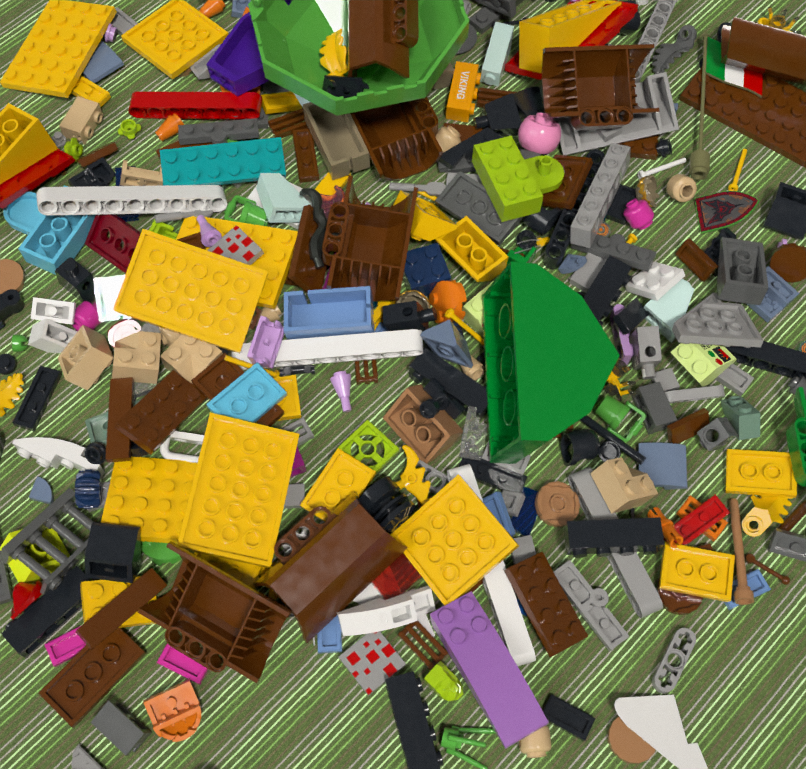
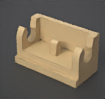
M123 160L120 185H163L161 167L159 172L127 166L128 161Z

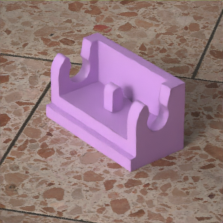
M260 316L247 355L252 364L258 362L260 366L273 369L285 334L284 327L279 321L276 320L273 323L267 317Z

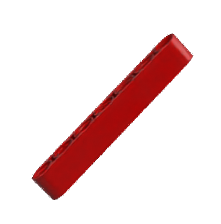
M138 91L132 93L128 112L135 118L167 119L169 115L176 114L180 119H254L260 116L263 98L256 92H245L236 96L232 92Z

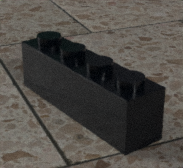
M609 255L583 298L601 327L604 323L601 321L602 317L607 318L613 308L610 305L611 302H617L622 293L619 290L620 287H626L631 278L628 273L632 267Z
M424 347L423 354L418 355L410 364L409 375L414 382L422 383L426 386L429 381L436 378L446 388L444 392L451 399L456 398L466 408L463 414L468 419H475L480 422L487 413L486 388Z
M660 517L567 521L564 526L566 555H573L575 558H583L588 556L587 554H597L598 557L610 556L611 553L629 556L633 555L634 552L653 555L658 553L664 546Z
M78 566L71 568L62 577L61 584L52 591L50 589L37 602L31 603L18 619H14L6 625L1 635L19 655L24 658L29 657L82 608L80 584L81 582L91 580L86 578V574Z
M414 671L385 679L407 768L440 769V766H444L440 750L435 751L433 741H436L437 738L433 725L428 726L426 717L430 716L427 702H422L419 692L423 691L420 677L415 678Z

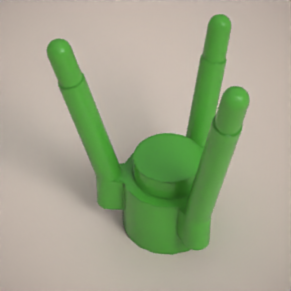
M453 725L452 728H444L441 747L447 748V754L455 755L477 768L488 769L487 766L459 752L456 748L461 749L462 743L486 747L485 742L464 738V734L461 733L496 734L494 729L466 728Z

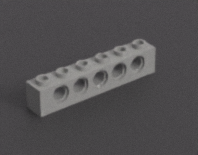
M611 143L572 222L571 244L591 248L629 167L631 147Z

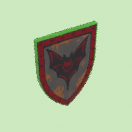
M723 191L694 198L701 234L731 227L741 222L754 211L760 201L754 196L739 191Z

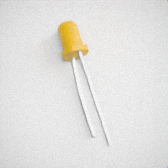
M540 237L537 239L522 241L517 244L527 241H537V246H535L536 248L547 245L550 241V238ZM531 247V248H528V249H525V250H522V251L515 252V254H516V253H519V252H523V251L529 250V249H532V247Z

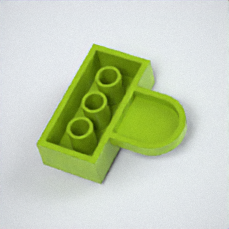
M512 135L476 144L473 147L472 163L501 222L540 212L543 194L556 190L562 184L564 169L556 159L548 155L524 159Z

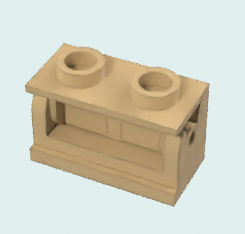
M77 96L59 125L63 136L66 139L74 137L77 138V141L82 140L83 145H85L93 136L97 125L103 119L99 103Z

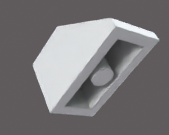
M33 297L31 319L43 320L46 318L53 322L74 324L76 303Z
M45 318L32 325L28 345L45 352L61 353L77 331Z

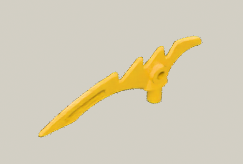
M403 445L402 449L407 457V465L404 472L400 475L401 480L395 483L400 490L406 488L423 506L431 499L427 498L431 483L430 481L422 482L425 468H415L419 461L417 454L411 447Z

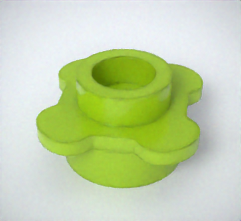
M126 119L121 122L118 134L132 140L136 137V133L141 130V125L136 124L132 119Z
M73 137L71 141L65 143L64 152L73 156L75 162H77L76 159L83 152V146L78 143L77 138Z

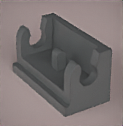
M660 382L638 387L631 396L635 406L646 413L643 423L648 435L665 430L668 425L677 421Z
M108 700L90 722L125 756H128L132 751L135 752L152 733L118 700Z

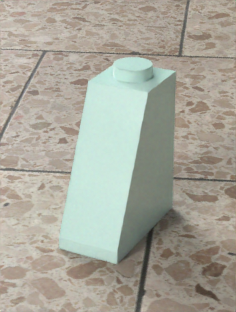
M495 22L483 63L480 82L499 86L510 54L514 26Z
M260 173L256 189L268 222H300L303 206L310 203L280 173Z
M681 279L658 301L651 299L644 306V309L649 314L645 320L652 326H659V332L671 343L676 338L672 331L674 322L686 314L694 288L688 281Z

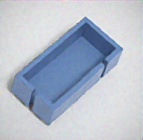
M370 286L308 290L311 304H308L304 291L284 292V333L287 340L374 333L373 295Z

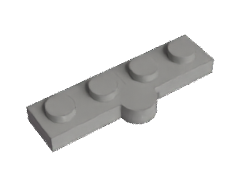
M571 560L553 571L568 599L609 652L629 637L610 610L605 607L609 600L607 592L601 588L593 590Z

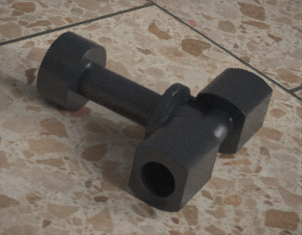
M436 378L429 381L423 388L432 397V399H427L420 405L419 410L423 417L431 419L440 410H445L456 420L466 410L456 398L451 399L444 392L446 388Z

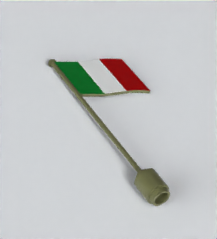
M708 33L702 35L704 45L698 150L690 154L689 173L694 180H704L710 172V153L702 149L706 75L725 84L747 90L762 98L763 74L721 63V42L710 38Z

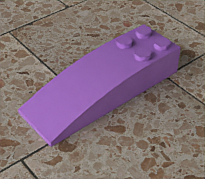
M472 591L430 613L432 627L505 749L549 724L513 657Z

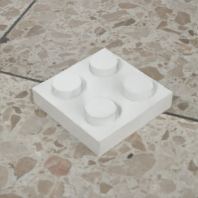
M653 262L649 272L642 270L627 283L626 290L627 292L658 301L685 277L683 269Z

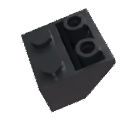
M780 182L773 194L763 227L802 240L806 233V190Z
M93 522L84 558L86 578L133 583L141 568L140 527Z

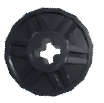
M387 476L370 486L360 496L359 501L371 516L391 534L411 516L416 505L411 500L407 501L408 496L406 494L397 496L400 488Z

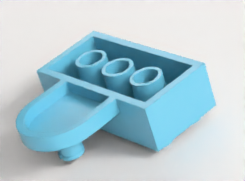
M33 192L24 193L3 209L4 218L13 229L28 235L18 248L25 261L55 275V270L68 258L74 259L83 247L96 216L43 215L38 211L36 193Z

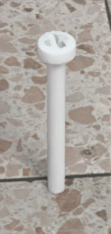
M686 158L645 172L640 170L638 171V178L641 179L642 177L685 163Z

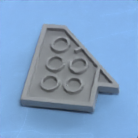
M712 293L674 322L672 328L677 341L683 344L696 343L723 345L726 347L761 348L764 341L743 305L722 303L718 299L717 293Z

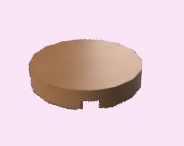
M1 259L0 294L10 289L20 292L25 281V273L22 267L13 260Z
M559 481L550 482L540 488L535 498L536 512L540 519L549 526L563 527L567 521H573L579 514L580 503L578 495L566 483Z
M619 716L609 727L608 743L610 749L622 761L638 764L647 761L655 753L656 749L627 727Z

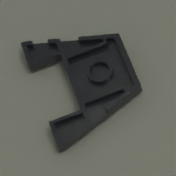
M487 127L443 152L438 162L453 170L463 157L472 161L474 145L503 137Z

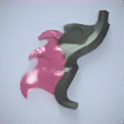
M337 185L334 187L336 191L334 195L320 194L313 188H303L300 191V195L311 197L313 202V219L318 224V228L309 242L310 259L314 261L316 269L324 267L321 258L322 246L331 205L336 202H344L345 193ZM336 214V216L338 217L344 216L342 214ZM337 232L332 233L334 236L340 235Z

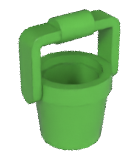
M239 195L233 197L224 211V220L268 226L269 223L263 208L257 206L255 201ZM237 202L244 204L239 221L229 218L232 216Z
M609 395L605 397L595 411L599 417L610 425L607 430L624 442H628L633 435L636 436L644 426L642 422L646 418V413L628 400L623 404ZM632 408L642 416L630 428V433L627 437H624L616 431V428Z

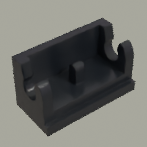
M324 75L322 90L335 97L343 96V98L357 96L356 93L363 92L364 89H369V85L362 81L361 77Z

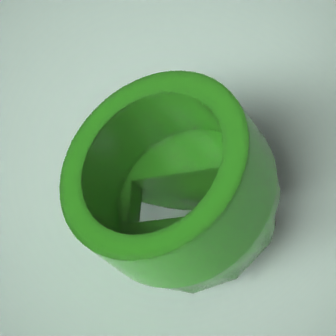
M13 335L12 351L22 352L26 350L28 345H23V342H27L28 339L23 335Z

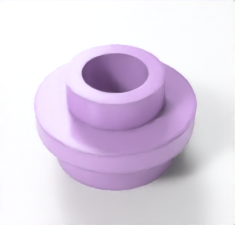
M113 24L108 25L103 36L107 43L109 41L114 42L116 38L117 28L113 27Z

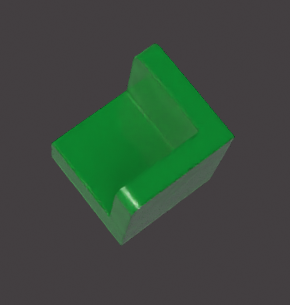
M533 246L529 252L523 251L516 254L515 252L522 251L523 249L517 247L514 251L510 250L507 254V265L510 262L531 263L535 258L537 248Z

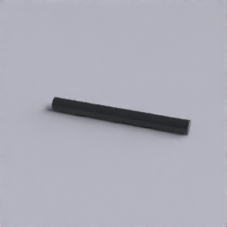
M586 415L579 420L607 441L616 442L622 452L640 465L646 460L645 456Z

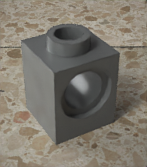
M727 417L716 418L697 432L701 445L708 449V451L718 450L739 436ZM715 430L719 434L717 441L713 437V432Z

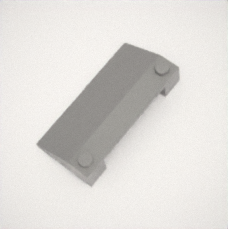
M667 72L647 76L643 82L635 83V94H637L635 98L638 106L641 108H659L660 112L633 114L632 121L621 127L622 133L607 142H604L595 130H576L571 124L572 117L554 118L553 120L559 123L561 128L559 146L562 155H571L610 146L611 143L620 144L679 130ZM619 114L618 117L622 121V116ZM581 115L582 122L586 123L584 116Z

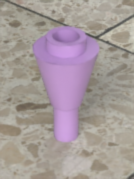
M204 215L197 217L200 225L201 242L206 247H212L222 238L221 233L206 221Z
M339 371L333 374L334 376L330 378V381L339 399H341L343 412H349L352 410L349 399L351 374H346V371Z

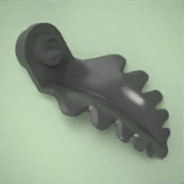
M684 25L679 30L676 43H662L660 46L663 48L655 49V52L659 53V55L652 57L656 59V61L652 62V66L656 67L653 69L655 74L665 72V69L670 67L669 63H674L675 57H681L682 52H689L693 48L697 37V31L694 26Z

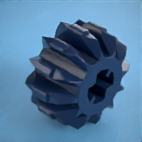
M93 469L79 471L75 481L76 505L78 508L84 509L98 508L102 497L100 472L93 471Z

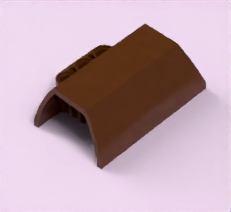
M348 0V76L357 77L358 68L377 63L391 69L405 79L409 78V48L414 47L419 38L418 0Z
M733 17L731 26L723 25L721 30V63L806 86V36Z
M654 44L544 48L542 55V91L545 116L547 118L572 117L571 124L576 130H598L623 127L632 121L633 114L660 112L659 108L639 107L635 98L637 97V94H635V74L646 56L655 48ZM600 114L604 117V122L600 120ZM619 114L622 116V121L618 117ZM581 115L584 116L586 123L582 122Z
M427 97L350 113L381 179L400 181L428 171L443 155V151L436 139L438 118Z
M353 176L348 177L344 202H336L331 205L322 246V260L326 265L331 266L327 289L370 286L373 302L399 300L418 193L417 187H414V191L394 206L384 207V204L376 206L374 205L375 202H372V205H367L365 200L361 204L355 193ZM336 214H342L344 216L338 217L336 216ZM337 232L340 235L334 236L332 233ZM334 251L336 254L330 255L328 252Z
M354 491L331 513L326 507L318 506L287 532L274 547L275 556L278 561L256 580L253 585L256 588L266 586L275 592L288 609L292 610L302 632L303 640L308 643L337 616L338 612H341L408 547L389 534L361 505L358 494ZM324 513L327 516V521L323 524L316 523L314 521L315 514ZM304 528L309 531L310 536L308 539L299 540L297 538L296 532L299 529ZM284 544L292 548V553L287 557H283L278 553L280 546Z
M169 542L166 547L179 554L183 561L173 587L164 596L140 607L138 613L167 630L165 632V640L168 645L213 672H221L228 666L257 683L262 676L271 648L284 621L291 615L292 610L176 543Z

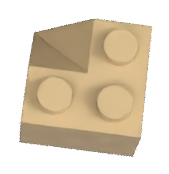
M82 325L58 356L65 380L87 391L98 381L100 374L111 365L114 358L105 336L85 325Z
M138 331L115 341L112 379L133 377L134 382L157 384L161 333Z
M181 335L160 355V358L167 370L170 372L176 371L192 384L191 380L223 353L215 345Z
M622 457L607 460L590 473L611 514L642 506L658 494L649 475L628 467Z

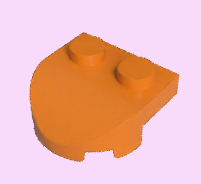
M456 280L440 281L429 294V302L437 312L436 323L440 324L449 319L452 322L454 321L452 318L444 316L449 308L454 309V314L461 320L464 319L466 312L462 311V302H465L467 299L462 283L456 282Z
M190 679L143 700L153 724V729L159 737L179 742L188 739L196 732L202 716L201 705Z

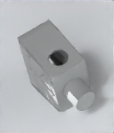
M659 326L637 327L629 336V342L634 347V355L631 357L633 369L642 370L644 380L656 378L655 367L662 360Z

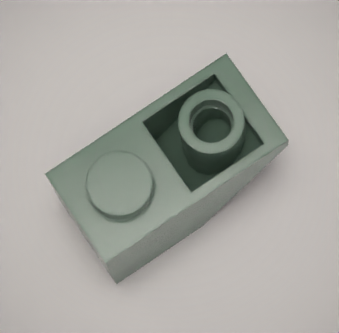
M731 396L729 399L721 400L724 415L739 435L736 437L738 440L760 437V412L741 396Z

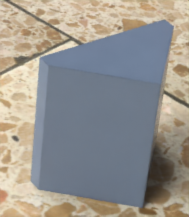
M450 319L420 334L434 354L440 358L468 368L473 367L467 342Z

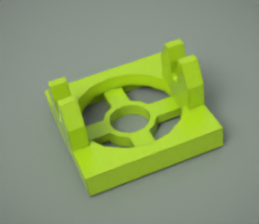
M368 419L338 447L352 456L353 442L359 446V453L354 458L360 462L364 458H372L377 464L368 467L376 471V473L400 451V448ZM370 435L373 437V440L363 441L360 437ZM380 443L382 449L385 450L383 458L376 453V446ZM371 444L374 447V452L370 455H365L361 451L362 446Z

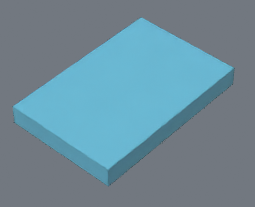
M257 362L206 405L212 413L255 423L272 409L275 404L286 397L287 392Z

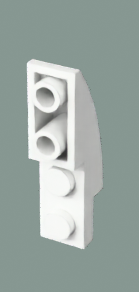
M32 437L15 439L12 443L18 450L17 454L26 459L30 457L36 459V463L44 468L51 466L58 469L61 464L70 470L76 468L80 471H85V469L99 471L101 478L105 473L99 464H91L87 461L85 457L86 448L71 442L53 438Z
M427 585L387 600L378 598L338 612L337 615L342 635L352 636L403 626L418 621L417 616L436 609L432 590Z

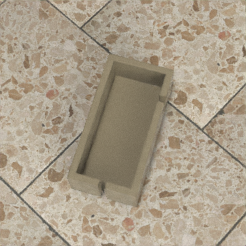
M312 102L303 104L305 122L333 180L349 175L350 170L355 173L370 167L369 151L350 113L336 116Z

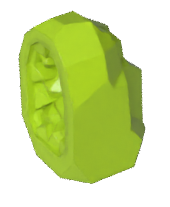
M441 661L424 678V682L443 700L451 702L459 700L463 696L461 682Z

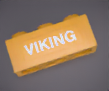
M456 61L447 103L446 119L468 123L470 115H474L475 103L472 102L477 100L478 88H475L476 84L480 85L481 73H478L479 64Z

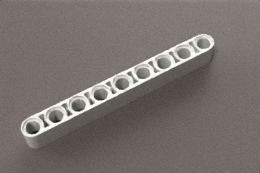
M219 185L43 187L36 193L38 211L47 216L172 213L195 210L221 212L227 207L224 190Z
M410 329L282 340L274 367L418 356L423 354V339L420 336L422 331ZM244 343L240 354L231 351V357L251 363L247 357L251 343ZM238 365L242 370H248V369H249V368H246V367H243V366Z
M470 464L447 470L448 479L452 480L458 474L461 475L482 500ZM502 561L483 578V585L501 639L517 666L536 661V656L513 587L504 572L506 569L504 561Z

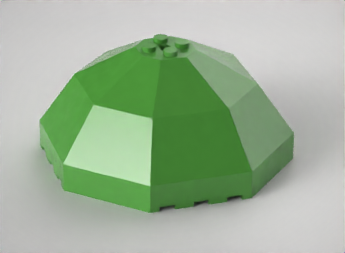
M251 0L248 4L265 78L336 116L425 98L468 38L469 18L465 12L463 0H418L419 38L417 44L409 48V78L405 79L391 69L377 63L357 69V77H361L362 81L369 85V89L356 93L357 96L343 98V96L335 97L322 90L324 75H328L331 72L320 64V59L324 55L319 52V49L325 46L322 44V41L326 40L327 36L342 28V46H346L347 49L346 64L348 67V0H291L292 2L289 6L285 0Z

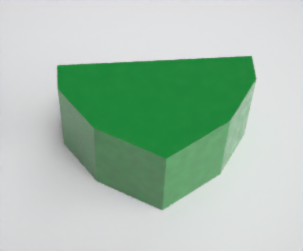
M510 262L482 295L490 463L516 464L589 414L620 356L580 294L538 264Z

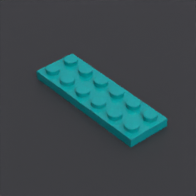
M281 137L160 150L163 186L224 185L258 181L260 173H280L286 178Z

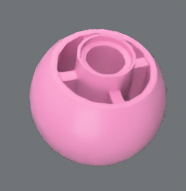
M545 113L529 115L519 127L518 140L520 145L535 153L550 154L558 147L561 140L559 123L554 121V118H547Z

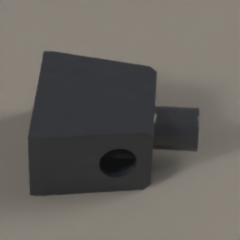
M513 93L486 103L482 109V116L473 118L475 129L488 127L502 137L518 136L521 120Z
M68 258L55 270L59 284L81 302L88 301L92 303L102 294L92 274L73 258ZM83 284H85L87 289H82Z
M417 301L383 306V325L388 331L417 329L423 332L429 329V322L437 320V312L434 307L424 310Z

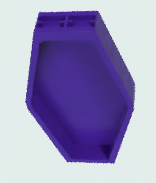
M285 0L288 6L292 2L291 0ZM250 12L240 18L206 64L210 78L236 96L270 81L265 78Z

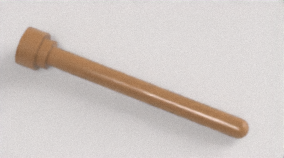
M732 498L729 501L738 582V587H736L734 592V600L736 604L748 605L754 603V593L747 583L739 503L737 499Z

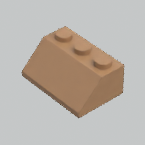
M419 384L407 387L383 419L404 443L415 451L419 460L429 464L450 448L464 431L445 410H440L431 419L421 415L419 410L421 403L427 399H432V397Z

